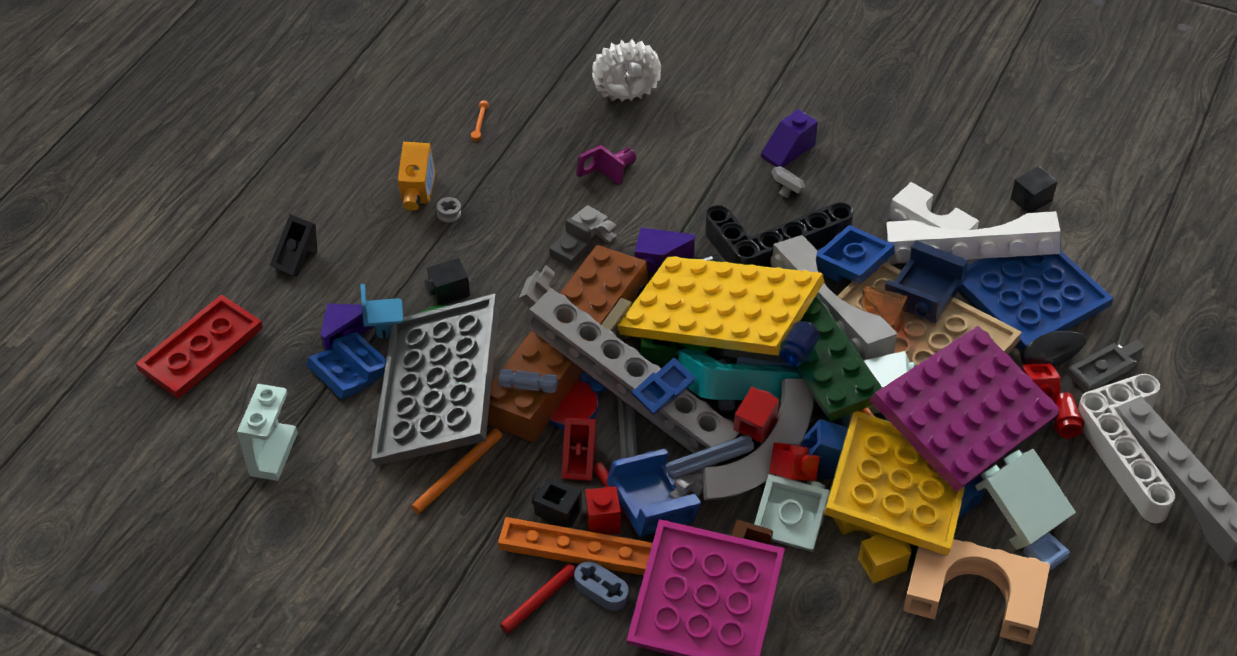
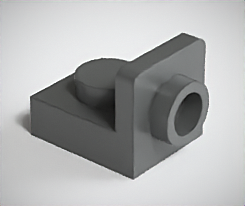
M569 218L565 222L566 232L549 248V254L562 263L573 267L591 248V229L585 224Z

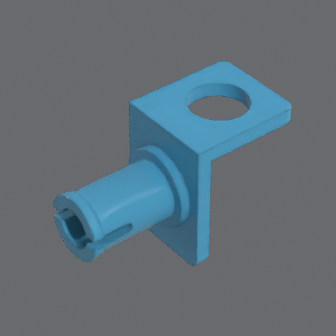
M360 284L364 326H375V334L379 338H383V331L386 333V338L390 337L392 324L403 323L402 300L397 298L367 301L365 284Z

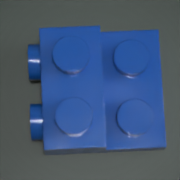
M849 225L817 252L818 273H822L824 276L837 282L845 277L861 284L895 254V248L893 244Z

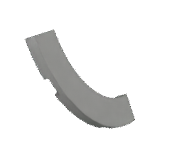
M784 379L781 381V403L776 424L771 433L754 452L739 461L727 465L705 467L702 469L704 500L733 497L767 481L768 474L775 475L769 473L773 443L801 444L810 422L814 398L802 379Z

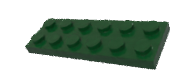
M816 295L782 350L831 422L874 405L869 399L883 387Z

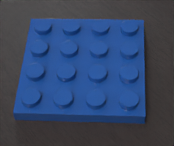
M1061 250L1060 254L978 259L967 265L966 280L959 289L982 312L1021 331V340L1016 345L1022 351L1031 341L1049 332L1066 331L1112 305L1114 299Z

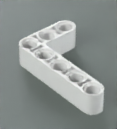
M1139 374L1084 393L1080 399L1078 410L1085 422L1083 427L1084 435L1141 516L1151 523H1162L1168 517L1175 499V493L1116 412L1118 406L1140 396L1153 408L1160 390V383L1154 376Z

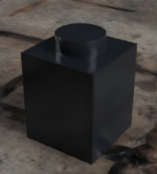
M1037 166L1015 179L1011 199L1026 212L1032 213L1053 201L1058 181Z
M459 258L427 267L428 279L424 280L426 291L429 296H434L438 305L470 296L468 276Z

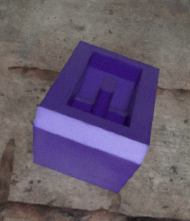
M327 303L320 334L324 351L332 349L334 339L354 332L362 335L374 327L364 326L362 305Z

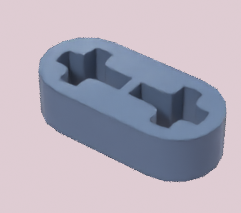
M586 561L576 567L574 573L575 586L582 594L610 611H618L626 607L629 600V588L626 582L595 562ZM594 575L595 581L590 578L586 581L583 580V576L590 577ZM617 591L620 592V597L614 595L612 598L609 597V592L612 594Z

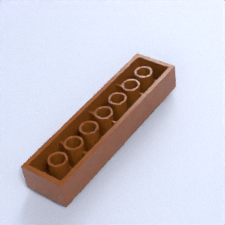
M596 245L560 294L566 296L572 304L590 314L596 322L602 325L620 298L632 303L637 299L639 289L643 285L648 284L646 261ZM531 331L502 369L514 370V373L517 370L541 373L543 377L544 374L556 375L558 378L557 390L554 393L543 392L541 388L540 391L517 389L515 385H512V388L502 387L499 385L498 374L491 385L487 425L535 443L550 422V417L577 380H580V375L584 370Z

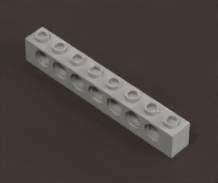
M550 288L529 309L525 322L527 328L693 454L739 437L740 433L733 430L734 423L731 420L722 417L707 402L700 400L688 390H685L654 415L650 413L631 393L653 372L656 374L661 368L641 356L635 348L629 347L617 338L611 330L604 328L590 314L572 304L563 294H559Z

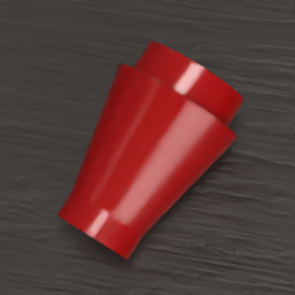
M1067 392L1058 394L1055 398L1056 405L1058 406V415L1055 417L1054 429L1062 438L1071 439L1078 437L1083 432L1085 422L1077 408L1074 397L1071 393Z

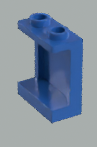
M666 449L648 451L629 458L623 457L614 461L611 465L607 483L609 487L617 486L619 503L639 537L656 533L659 519L682 525L694 523L701 504L696 494L676 499L668 497L669 493L674 491L677 486L674 485L675 479L669 477L666 469V462L669 456Z

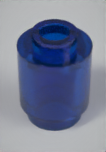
M797 321L792 325L780 344L781 350L779 355L785 363L791 366H799L808 359L820 339L816 327L809 322Z

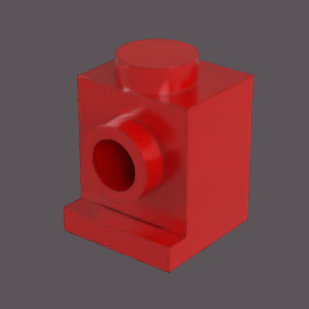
M774 442L769 473L793 480L816 481L820 457L809 454L808 448L799 444Z

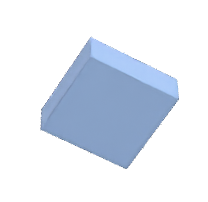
M1048 532L1032 544L1025 546L1023 553L1028 558H1036L1042 562L1049 563L1050 571L1069 557L1070 551Z

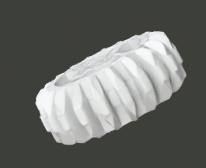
M621 39L618 45L611 42L610 49L603 48L602 54H596V61L593 62L592 77L597 90L601 91L604 97L609 96L611 101L617 98L622 102L625 99L632 101L635 97L642 99L644 93L650 94L651 88H657V81L661 77V64L656 51H653L650 45L645 46L642 41L635 44L633 39L629 43H624Z

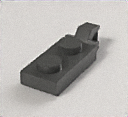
M1138 339L1124 347L1113 343L1070 366L1067 375L1085 393L1097 389L1135 367L1137 360L1142 358L1145 346Z

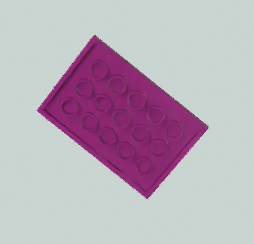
M976 326L875 392L869 399L956 493L1054 420L1058 415V406L979 326Z

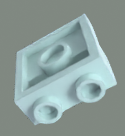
M768 474L754 525L773 530V542L814 552L819 530L825 516L824 511L830 490L825 489V485L819 482L807 481V484L779 475Z

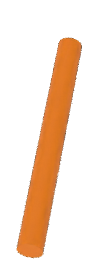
M494 428L486 436V441L479 442L422 494L411 505V509L419 515L503 437L502 433L497 428Z

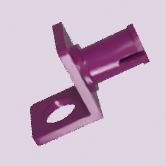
M600 145L579 155L576 176L580 178L598 169L619 185L623 182L625 166L636 161V154L633 149L630 150V147L613 154ZM593 156L591 164L584 168L586 160Z

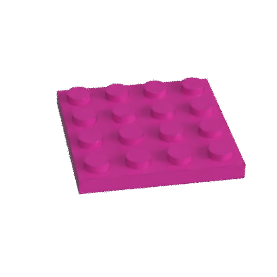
M659 519L627 636V644L674 656H761L785 548Z

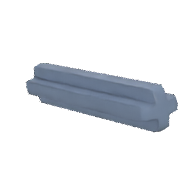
M745 435L671 461L666 465L669 477L675 479L749 453L754 450V443L750 435Z

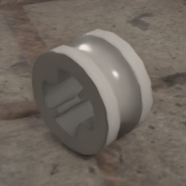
M445 197L438 201L437 217L440 221L452 223L460 218L461 203L459 200Z

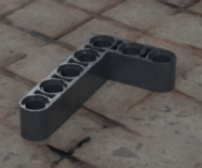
M834 203L751 237L727 207L714 205L706 211L705 234L726 262L772 267L771 257L775 243L803 235L816 250L826 246L847 226H852L854 210L847 203Z

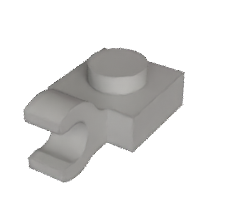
M589 205L571 218L591 229V238L597 235L608 244L617 238V235L612 233L617 228L616 224L608 220L606 215Z
M547 265L544 266L541 273L535 271L532 276L527 278L519 299L531 308L550 289L549 284L555 272Z
M702 469L675 478L674 485L677 487L669 493L668 497L671 499L684 497L690 491L698 496L703 493Z

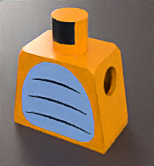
M403 142L398 186L403 207L407 210L415 211L419 208V204H427L430 201L435 179L434 162L430 143Z

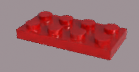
M221 294L136 363L137 369L140 373L179 399L263 329L262 321Z

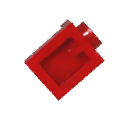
M1051 363L1022 365V371L1030 376L1033 382L1056 404L1055 398L1060 394L1061 377Z

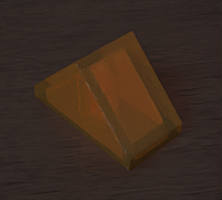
M872 286L863 287L862 308L865 312L881 316L898 334L906 317L908 296Z

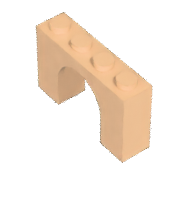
M953 539L948 556L918 547L903 611L935 620L941 592L945 584L959 575H980L994 582L1000 588L1005 598L1006 607L1000 637L1033 645L1039 625L1050 564L1036 558H1026L1010 554L1001 549L995 550L976 545L973 542H963Z

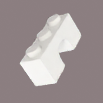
M912 182L899 192L891 202L889 219L893 221L915 220L926 225L953 230L978 229L979 220L958 208H955L947 215H936L930 212L933 194Z

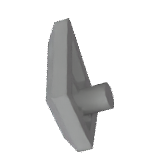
M781 166L773 168L771 173L774 179L783 185L779 194L788 198L792 190L798 194L804 191L805 184L803 180Z

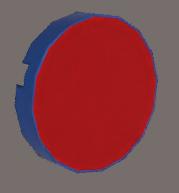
M577 380L550 417L548 424L564 430L565 417L593 419L599 410L597 393L593 392L591 386L586 382Z

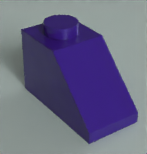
M797 109L780 121L762 150L761 157L775 167H785L816 144L818 121Z
M640 227L635 257L646 261L647 273H656L668 256L687 259L694 258L695 234Z

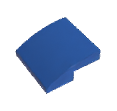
M357 332L334 339L332 349L309 356L307 360V367L341 399L349 397L377 381L384 375L386 359Z

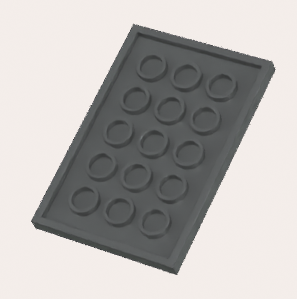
M496 293L403 318V323L392 324L371 460L376 466L486 441L501 301Z

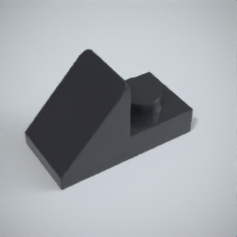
M290 214L269 266L298 277L307 252L315 254L318 252L316 224Z

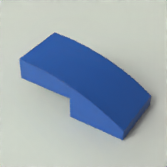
M673 358L656 374L653 372L631 394L654 415L687 390L695 382L696 378L679 361Z

